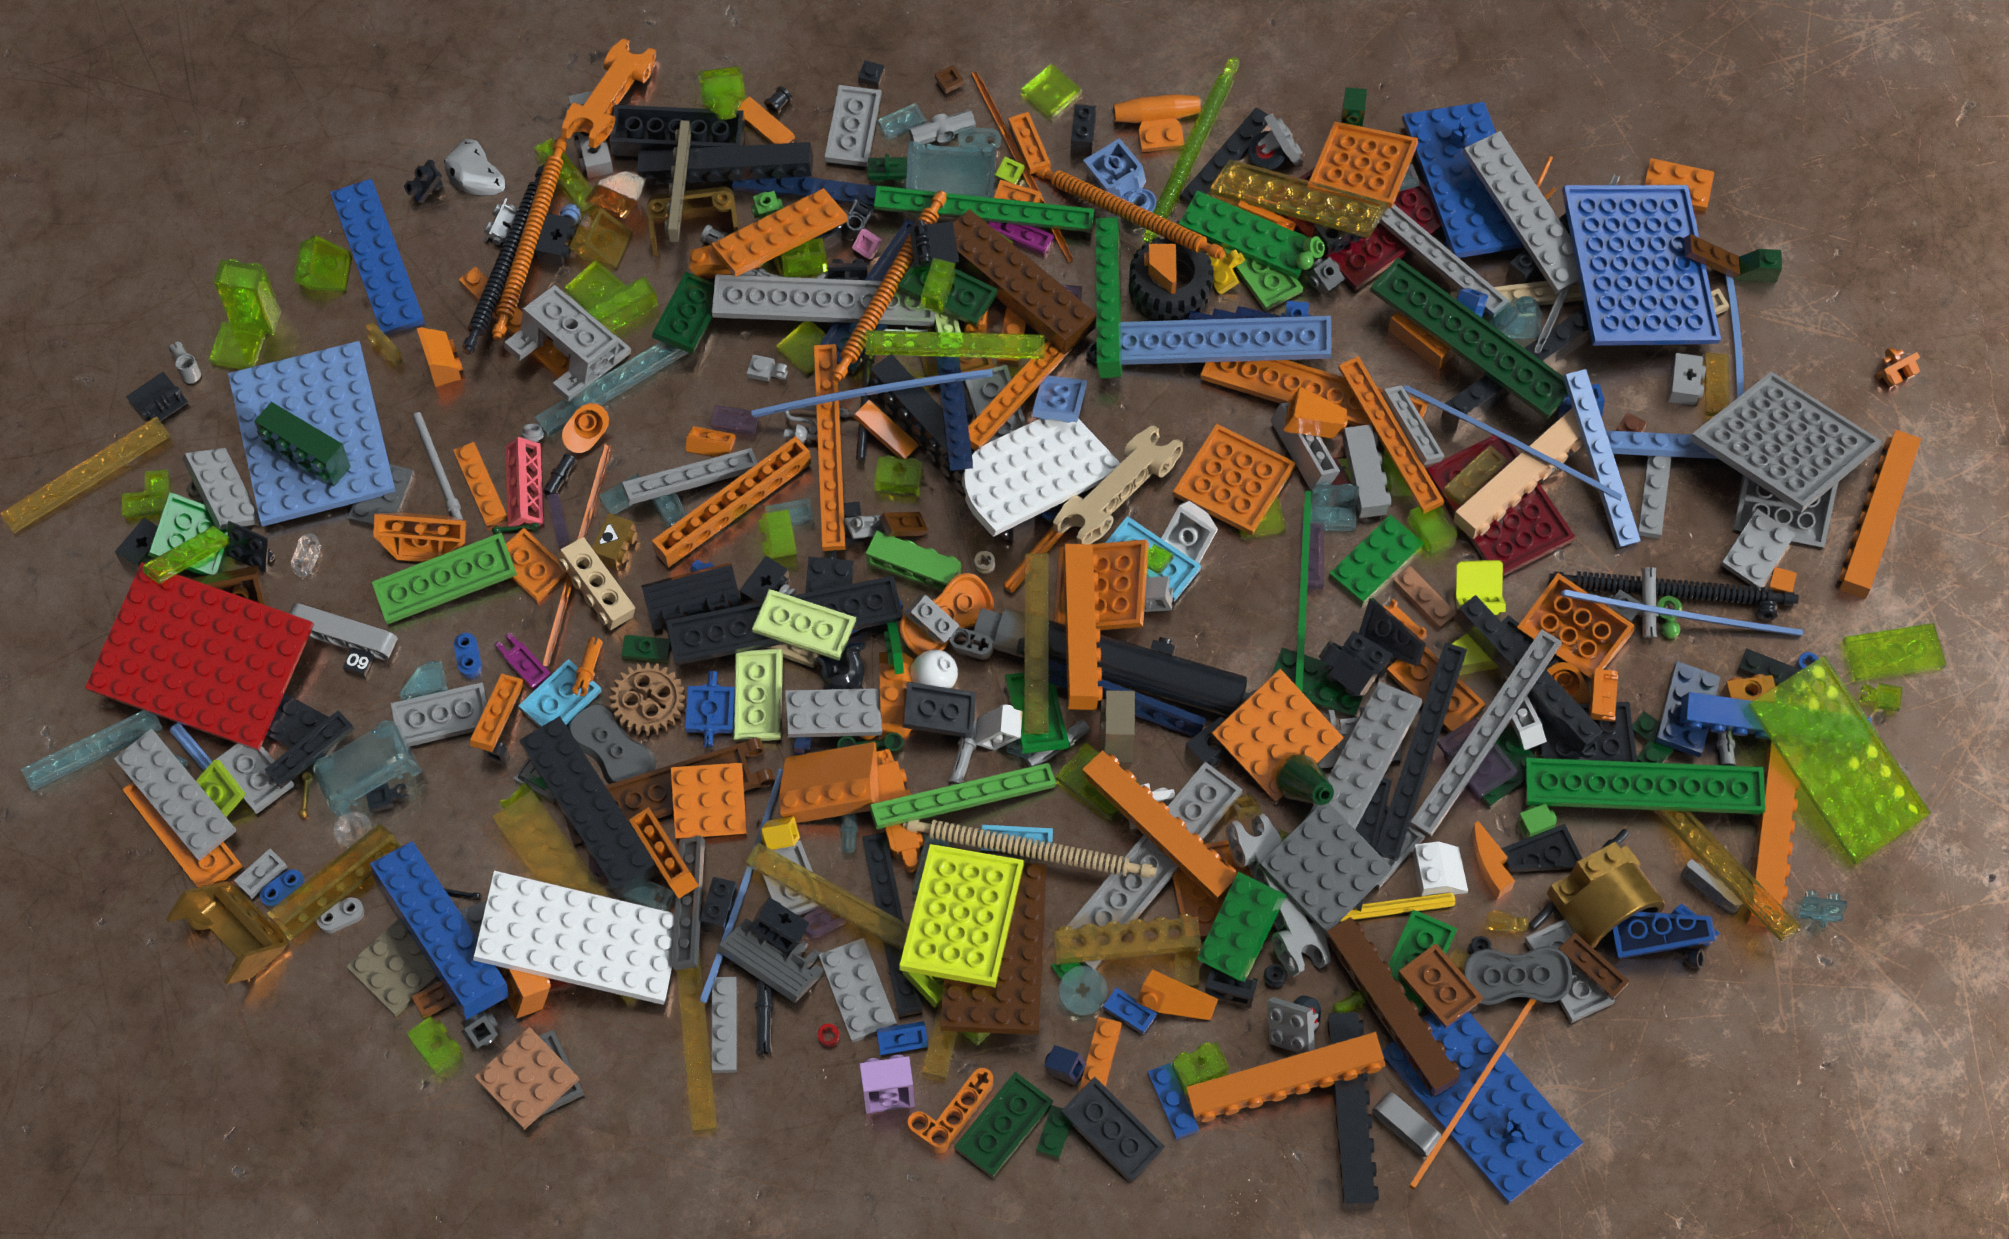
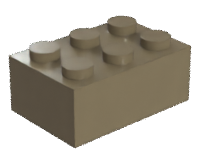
M1106 690V699L1101 701L1099 753L1103 750L1107 755L1110 753L1114 755L1119 762H1132L1135 727V691Z

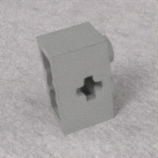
M1676 353L1671 371L1670 403L1696 406L1698 398H1702L1704 385H1700L1701 379H1704L1706 366L1702 365V356Z

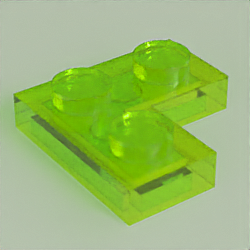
M168 469L145 471L144 492L122 493V515L124 518L162 514L169 494Z

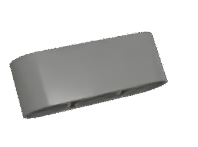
M1387 1092L1372 1109L1374 1115L1423 1157L1428 1156L1442 1136L1438 1130L1393 1092Z

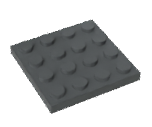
M1329 803L1320 805L1258 865L1325 935L1327 930L1336 926L1393 869Z

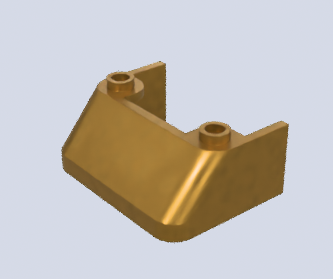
M723 186L684 191L682 215L717 210L720 212L732 211L734 232L738 231L734 194L730 188ZM669 193L654 195L647 202L653 256H658L654 221L670 216L667 214V202L672 199Z
M220 882L183 891L166 918L168 922L186 919L189 925L196 930L210 928L238 959L233 962L232 970L224 980L226 984L254 977L282 953L288 944L286 937L236 885L230 882Z

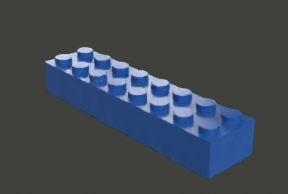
M413 841L370 863L374 880L466 1020L509 997L506 981L496 966L473 960L478 939Z

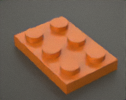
M1650 158L1644 185H1688L1693 210L1706 212L1714 172Z

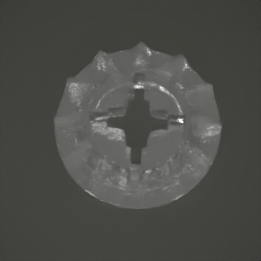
M349 812L342 815L334 826L336 840L340 845L346 846L349 849L351 847L360 848L363 843H368V839L372 834V824L369 818L360 812ZM350 823H352L356 829H359L357 830V837H354L351 833H348L351 831Z

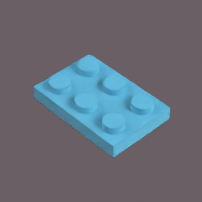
M568 659L518 707L539 728L559 716L567 725L602 690L599 685L591 681L585 696H580L581 688L578 695H575L572 689L577 679L576 671L578 667Z

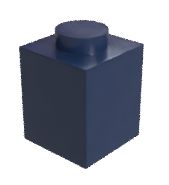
M1054 1045L1052 1051L1045 1058L1044 1067L1051 1077L1076 1085L1087 1064L1080 1053Z

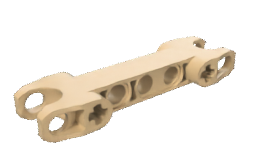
M1150 426L1138 433L1125 447L1124 456L1127 458L1084 499L1074 495L1063 505L1053 521L1054 531L1060 534L1071 527L1077 526L1081 527L1077 535L1078 544H1092L1108 532L1113 524V516L1111 514L1153 473L1159 477H1164L1174 467L1183 452V442L1174 439L1165 446L1155 445L1160 437L1159 428L1156 426Z

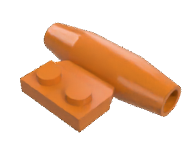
M1168 94L1138 97L1113 104L1115 122L1141 123L1138 131L1141 152L1184 148L1182 125H1180L1177 119L1195 115L1201 111L1200 98L1194 95Z

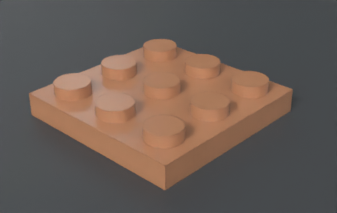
M530 1027L474 1076L478 1083L524 1130L579 1081V1077Z

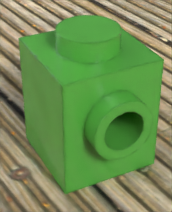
M1546 804L1540 806L1531 805L1524 812L1520 813L1517 823L1526 839L1555 828L1557 819L1554 812L1549 810Z

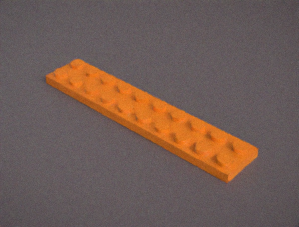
M1289 360L1206 362L1201 373V380L1280 404L1289 402L1301 386L1347 409V424L1353 426L1371 425L1344 377ZM1377 387L1380 393H1382L1384 389ZM1409 397L1423 419L1428 402Z

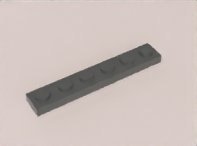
M702 836L679 839V854L699 886L680 899L676 895L672 967L675 970L698 967L705 839Z

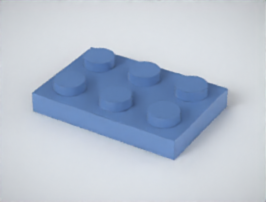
M1048 375L1039 386L1032 417H1038L1043 420L1054 419L1066 423H1077L1086 391L1087 380Z

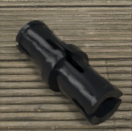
M564 453L560 463L551 471V477L542 489L545 495L555 498L559 488L563 483H566L569 472L577 462L575 457Z

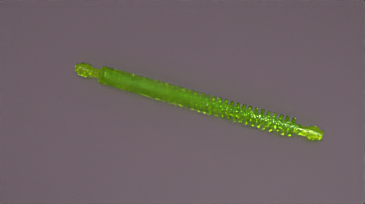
M1237 57L1228 59L1224 74L1218 75L1182 149L1180 157L1156 203L1153 213L1160 217L1169 219L1173 207L1234 83L1232 75L1237 72L1240 65ZM1146 229L1144 241L1152 243V239L1157 238L1158 234Z

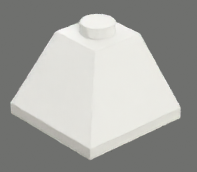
M1188 501L1179 505L1161 539L1197 563H1200L1218 529L1206 511Z

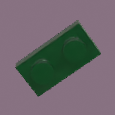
M1051 1105L1036 1153L1060 1160L1072 1124L1060 1113L1063 1108Z

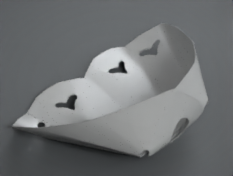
M463 139L444 159L445 171L451 184L461 191L479 196L495 195L504 191V176L487 161L486 154L478 141ZM451 168L455 170L454 177L450 173ZM496 178H498V184L500 186L494 183V181H496Z

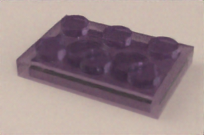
M1476 717L1437 741L1438 747L1450 762H1452L1479 722ZM1495 742L1467 784L1478 799L1516 776L1518 770Z

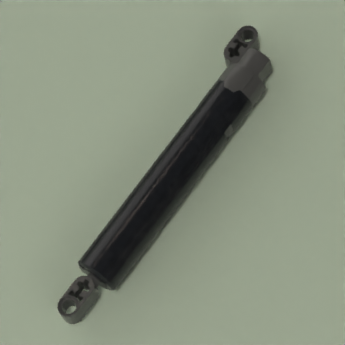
M981 608L974 631L957 628L949 638L952 649L955 652L981 660L990 658L995 649L1029 659L1032 652L1067 665L1065 625L1006 608L1003 614ZM1100 635V643H1096L1097 648H1101V661L1097 662V667L1102 668L1101 679L1116 685L1227 717L1256 691L1246 692L1248 686L1247 676ZM963 636L967 640L963 645H957L954 643L955 639ZM983 643H986L987 648H983L982 651H979L978 646H982Z

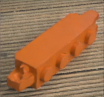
M889 749L877 751L879 802L911 795L910 790H905L904 782H907L904 768H899L898 761H894ZM903 823L884 827L892 858L896 860L902 859L906 872L914 874L919 869L918 855H920V846H924L921 832L907 831V828L903 827Z

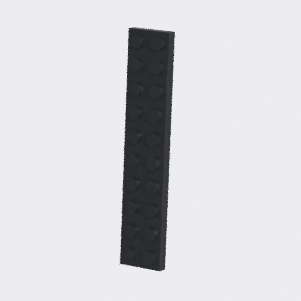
M894 576L792 596L856 617L852 630L901 621L903 617ZM764 601L666 620L675 666L787 643L752 631Z

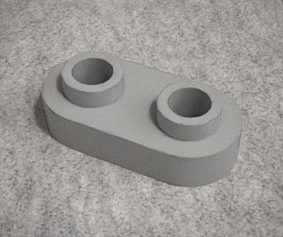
M347 898L320 911L317 916V924L325 933L337 932L363 918L365 913L363 904L357 898ZM354 906L355 909L353 911H347L348 907ZM328 916H332V917H333L331 921H329V922H326V921H325L326 917H328Z

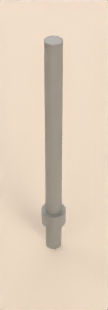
M416 412L413 414V419L446 499L445 506L452 517L463 519L460 512L461 506L458 499L453 495L422 414Z

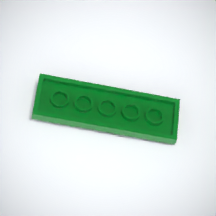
M1197 190L1179 225L1206 237L1207 241L1230 251L1236 249L1238 254L1242 253L1244 257L1296 279L1299 278L1302 269L1297 266L1296 258L1300 253L1304 252L1303 244L1309 237Z

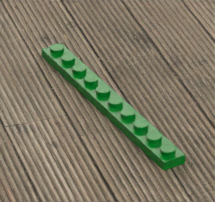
M877 186L874 209L921 214L924 208H930L931 200L937 192ZM946 193L947 200L943 207L937 211L939 216L959 218L970 209L984 221L1092 232L1094 209L951 193Z

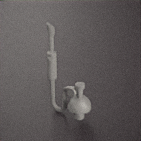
M814 406L798 408L804 410L817 411L816 407ZM839 408L840 417L847 418L848 416H854L856 413L849 412L848 409ZM789 410L784 412L789 420L805 422L811 425L809 427V434L807 429L800 424H797L796 430L785 429L784 438L792 439L796 436L803 444L807 439L817 440L816 442H818L817 427L814 421L808 418L791 416Z

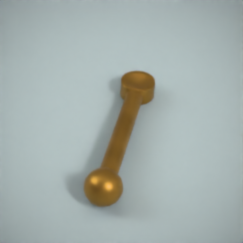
M305 772L302 775L304 789L301 809L298 812L301 818H305L308 814L306 803L309 782L312 780V775L309 772Z

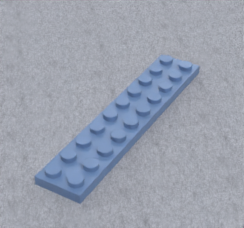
M1331 316L1122 322V365L1331 359Z

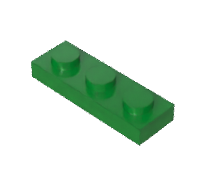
M897 622L887 623L888 631H884L889 666H894L895 674H903V657Z

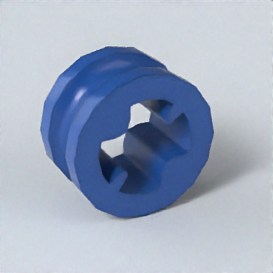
M1805 652L1799 657L1796 667L1814 674L1819 666V658L1814 653ZM1805 660H1809V664H1812L1810 668L1803 664Z

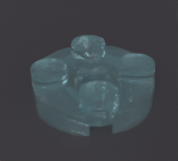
M1089 966L1071 968L1063 974L1058 988L1061 1002L1068 1010L1079 1015H1087L1097 1011L1105 1001L1108 991L1104 977L1097 970ZM1081 983H1084L1085 987L1090 988V991L1086 992L1085 997H1081L1080 993H1076V989L1080 988Z

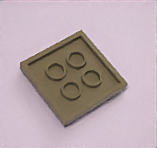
M400 918L346 966L395 1017L414 1001L413 995L428 988L438 979Z

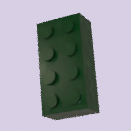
M272 401L254 420L257 433L262 440L261 444L265 449L270 452H277L286 462L292 461L297 464L298 468L303 472L312 473L323 484L327 482L334 487L351 468L341 442Z

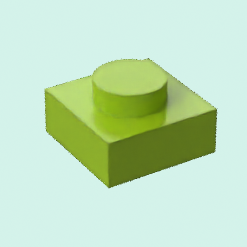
M1005 156L995 177L1017 184L1025 167L1023 164Z

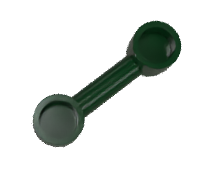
M896 732L889 733L885 739L855 742L852 737L844 736L838 741L837 746L838 748L875 742L876 749L886 748L890 752H897L903 746V738Z

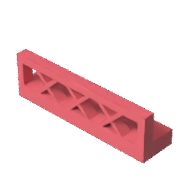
M517 437L505 446L508 526H518L524 522L530 524L539 523V526L543 524L540 443ZM526 447L533 449L532 459L527 454ZM526 466H529L534 472L533 479L527 473ZM528 485L535 492V498H532L527 492ZM529 505L534 510L535 517L528 515Z

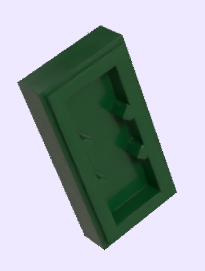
M624 635L621 657L628 660L668 663L671 642L667 638Z

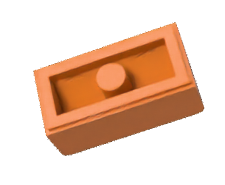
M692 426L686 437V451L712 457L730 454L736 435Z

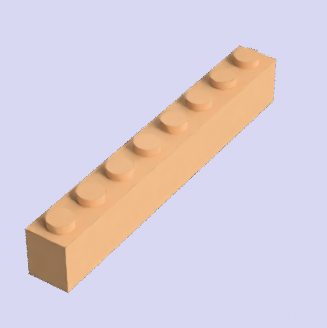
M1573 408L1534 441L1530 447L1561 463L1566 461L1570 452L1578 451L1583 445V440ZM1523 451L1455 512L1453 522L1472 539L1479 534L1481 536L1484 535L1494 520L1499 521L1510 506L1512 508L1520 502L1523 494L1526 492L1528 494L1531 493L1541 478L1545 480L1552 473L1554 466Z

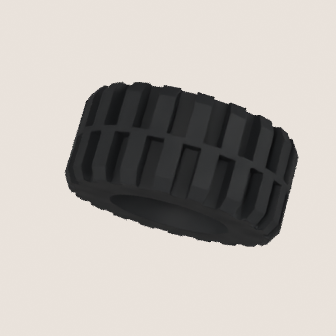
M1160 237L1152 239V243L1146 242L1142 245L1141 249L1135 252L1134 259L1130 263L1128 286L1133 303L1137 308L1141 307L1143 314L1152 315L1151 318L1157 321L1159 318L1164 319V321L1184 320L1185 317L1188 319L1194 317L1195 312L1199 313L1204 309L1212 293L1214 271L1209 255H1205V251L1197 253L1166 238L1160 239ZM1149 244H1176V270L1182 271L1191 280L1186 286L1176 289V294H1171L1165 288L1158 286L1153 282L1151 276L1148 275V266H1144V253H1148Z

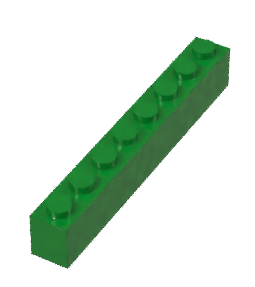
M1118 217L1096 218L1097 366L1100 378L1122 377L1121 244Z

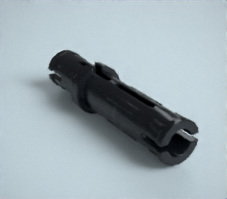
M760 980L756 982L757 1002H755L754 1007L757 1010L756 1054L762 1055V1051H764V1055L772 1053L771 1010L774 1008V1003L771 1002V987Z

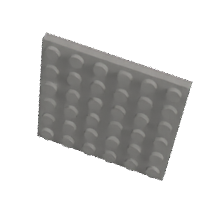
M1772 371L1692 433L1690 439L1800 512H1803L1880 448L1882 442Z

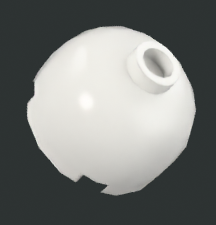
M933 649L923 652L915 659L910 667V676L913 683L952 688L958 677V668L951 655L945 651Z

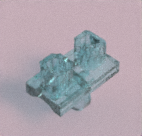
M1806 890L1800 905L1799 917L1819 920V927L1826 928L1827 921H1843L1844 912L1847 909V901L1841 899L1840 893L1827 894L1825 899L1818 898L1816 891Z

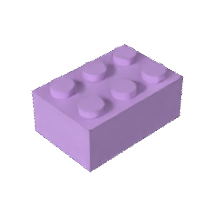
M893 1055L886 1060L870 1058L865 1060L864 1063H860L866 1114L915 1107L909 1056Z

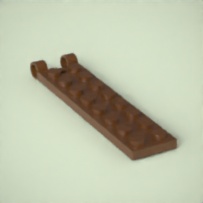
M752 738L733 746L605 786L630 823L629 819L648 807L657 819L674 814L671 767L742 763L744 791L756 787H768L775 782L772 770L768 768L750 773L745 757H755L765 751L761 738ZM565 816L573 845L582 843Z

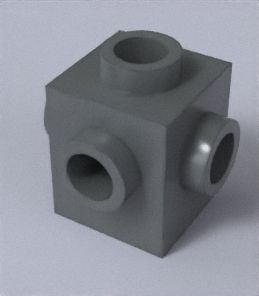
M1321 257L1313 262L1311 269L1306 272L1309 283L1320 294L1328 292L1345 279L1340 272L1337 262L1330 257L1324 260Z
M482 1011L462 1021L464 1030L461 1032L468 1043L473 1041L476 1048L488 1045L498 1035L495 1028L498 1023L491 1012L486 1014L485 1011ZM483 1023V1026L481 1028H475L479 1024Z

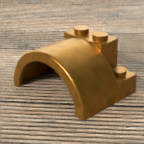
M1616 842L1577 861L1571 874L1552 884L1546 893L1572 930L1592 948L1596 947L1608 932L1632 915L1650 907H1656L1655 913L1663 911L1665 902L1640 869L1641 863L1627 845L1620 848Z

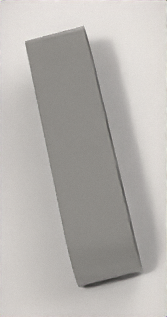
M294 603L289 614L314 623L309 637L350 650L352 647L372 653L375 658L382 660L389 659L398 639L397 636L389 631L299 603Z

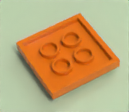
M742 763L671 767L675 839L696 836L747 834Z

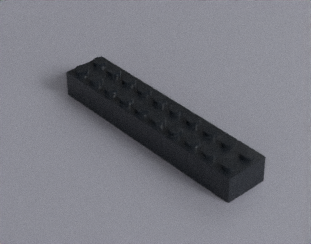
M890 354L870 368L872 386L915 379L893 354ZM922 386L873 394L877 400H881L885 404V408L890 415H895L899 419L901 427L905 431L909 430L912 433L913 439L919 446L923 445L927 450L930 459L934 462L937 461L941 465L944 474L947 477L951 476L955 480L957 488L964 493L962 477L965 469L950 470L943 409ZM971 448V452L973 455L976 450ZM1035 516L1000 533V535L1014 545L1034 530Z

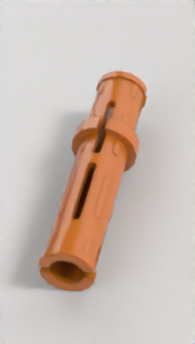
M591 637L588 640L581 666L576 671L577 679L572 689L575 695H578L581 688L580 696H585L588 692L589 683L593 681L595 664L603 645L602 640L599 638L595 645V637Z

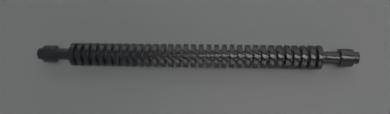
M544 165L538 167L535 173V181L530 182L527 186L468 326L470 335L462 345L463 352L467 355L475 351L478 345V336L485 334L504 289Z
M1558 571L1549 573L1548 582H1551L1559 573L1578 587L1581 585L1583 590L1586 589L1587 585V590H1592L1593 586V591H1597L1598 587L1599 591H1603L1605 587V592H1609L1610 588L1611 592H1615L1617 588V593L1622 589L1623 592L1627 593L1629 589V594H1633V592L1639 594L1640 592L1642 595V580L1640 576H1636V579L1634 576H1630L1629 579L1628 575H1624L1623 579V575H1618L1617 579V574H1613L1611 579V574H1606L1605 578V573H1601L1600 577L1599 573H1595L1593 577V572H1589L1587 576V572L1584 571L1582 576L1581 571H1577L1576 575H1566L1564 572ZM1656 578V596L1658 593V596L1661 597L1664 593V596H1669L1670 594V596L1675 597L1676 594V598H1681L1682 594L1683 599H1686L1687 595L1688 599H1693L1694 595V599L1698 600L1700 595V600H1704L1706 596V601H1710L1712 596V601H1716L1718 598V602L1724 600V602L1730 601V603L1735 601L1736 603L1746 604L1747 602L1748 604L1753 603L1757 605L1762 601H1773L1789 606L1798 604L1799 595H1795L1794 592L1772 593L1771 588L1766 589L1765 587H1761V589L1760 587H1755L1754 589L1753 586H1749V588L1748 586H1743L1742 588L1741 585H1737L1736 588V585L1733 584L1731 587L1730 584H1725L1724 587V584L1721 583L1719 587L1718 583H1713L1712 587L1710 582L1707 583V586L1706 582H1702L1700 586L1698 581L1695 582L1694 586V581H1690L1688 585V581L1684 580L1682 585V580H1678L1676 583L1675 579H1672L1670 582V579L1664 581V578H1660V580Z

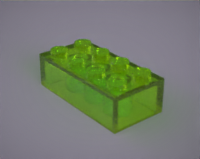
M221 259L213 283L231 327L274 334L281 310L265 267L258 263L248 264L235 259Z

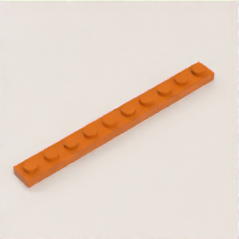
M836 344L814 345L816 397L838 393V382L832 378V372L837 365ZM838 400L816 405L823 551L846 550Z

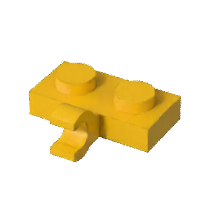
M1236 249L1227 256L1225 254L1222 259L1210 257L1214 271L1213 284L1221 295L1239 283L1233 268L1243 263L1245 259L1242 253L1238 254Z

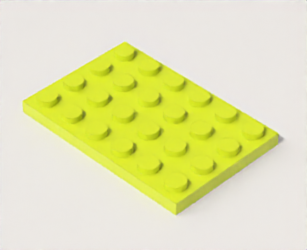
M930 844L900 962V971L996 987L1024 860Z

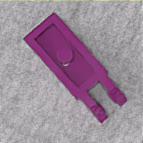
M511 633L505 635L506 640L514 648L508 651L499 641L494 644V647L534 691L551 676V673L522 642H519Z

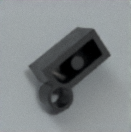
M1329 641L1319 655V658L1326 663L1324 667L1328 671L1326 677L1333 682L1343 684L1345 686L1344 690L1352 696L1365 695L1380 673L1379 670L1345 645H1338L1333 641Z

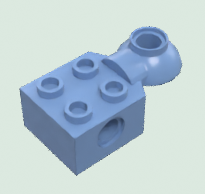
M1120 138L1083 160L1087 176L1096 187L1153 213L1156 207V197L1150 190L1143 189L1146 182L1143 166Z

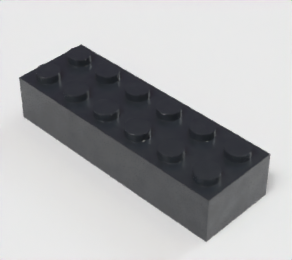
M614 105L613 116H615V124L610 136L612 155L638 157L639 151L669 150L678 147V142L675 141L676 129H680L681 121L690 122V148L743 146L745 118L743 110Z

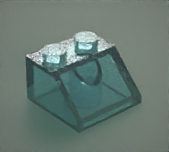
M1522 296L1520 299H1513L1498 315L1490 319V324L1509 338L1539 339L1542 312L1536 299L1530 296Z

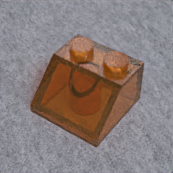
M622 171L598 181L586 197L585 202L625 219L639 201L645 179L634 172Z

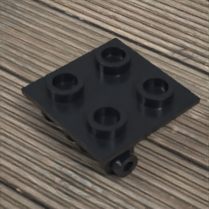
M918 220L915 226L909 227L915 268L959 263L953 221L927 225L924 220Z
M161 372L126 396L151 428L189 403L182 395L180 388L175 386L164 372Z
M228 521L227 555L249 566L258 565V569L266 573L267 562H272L275 558L272 550L268 549V538Z

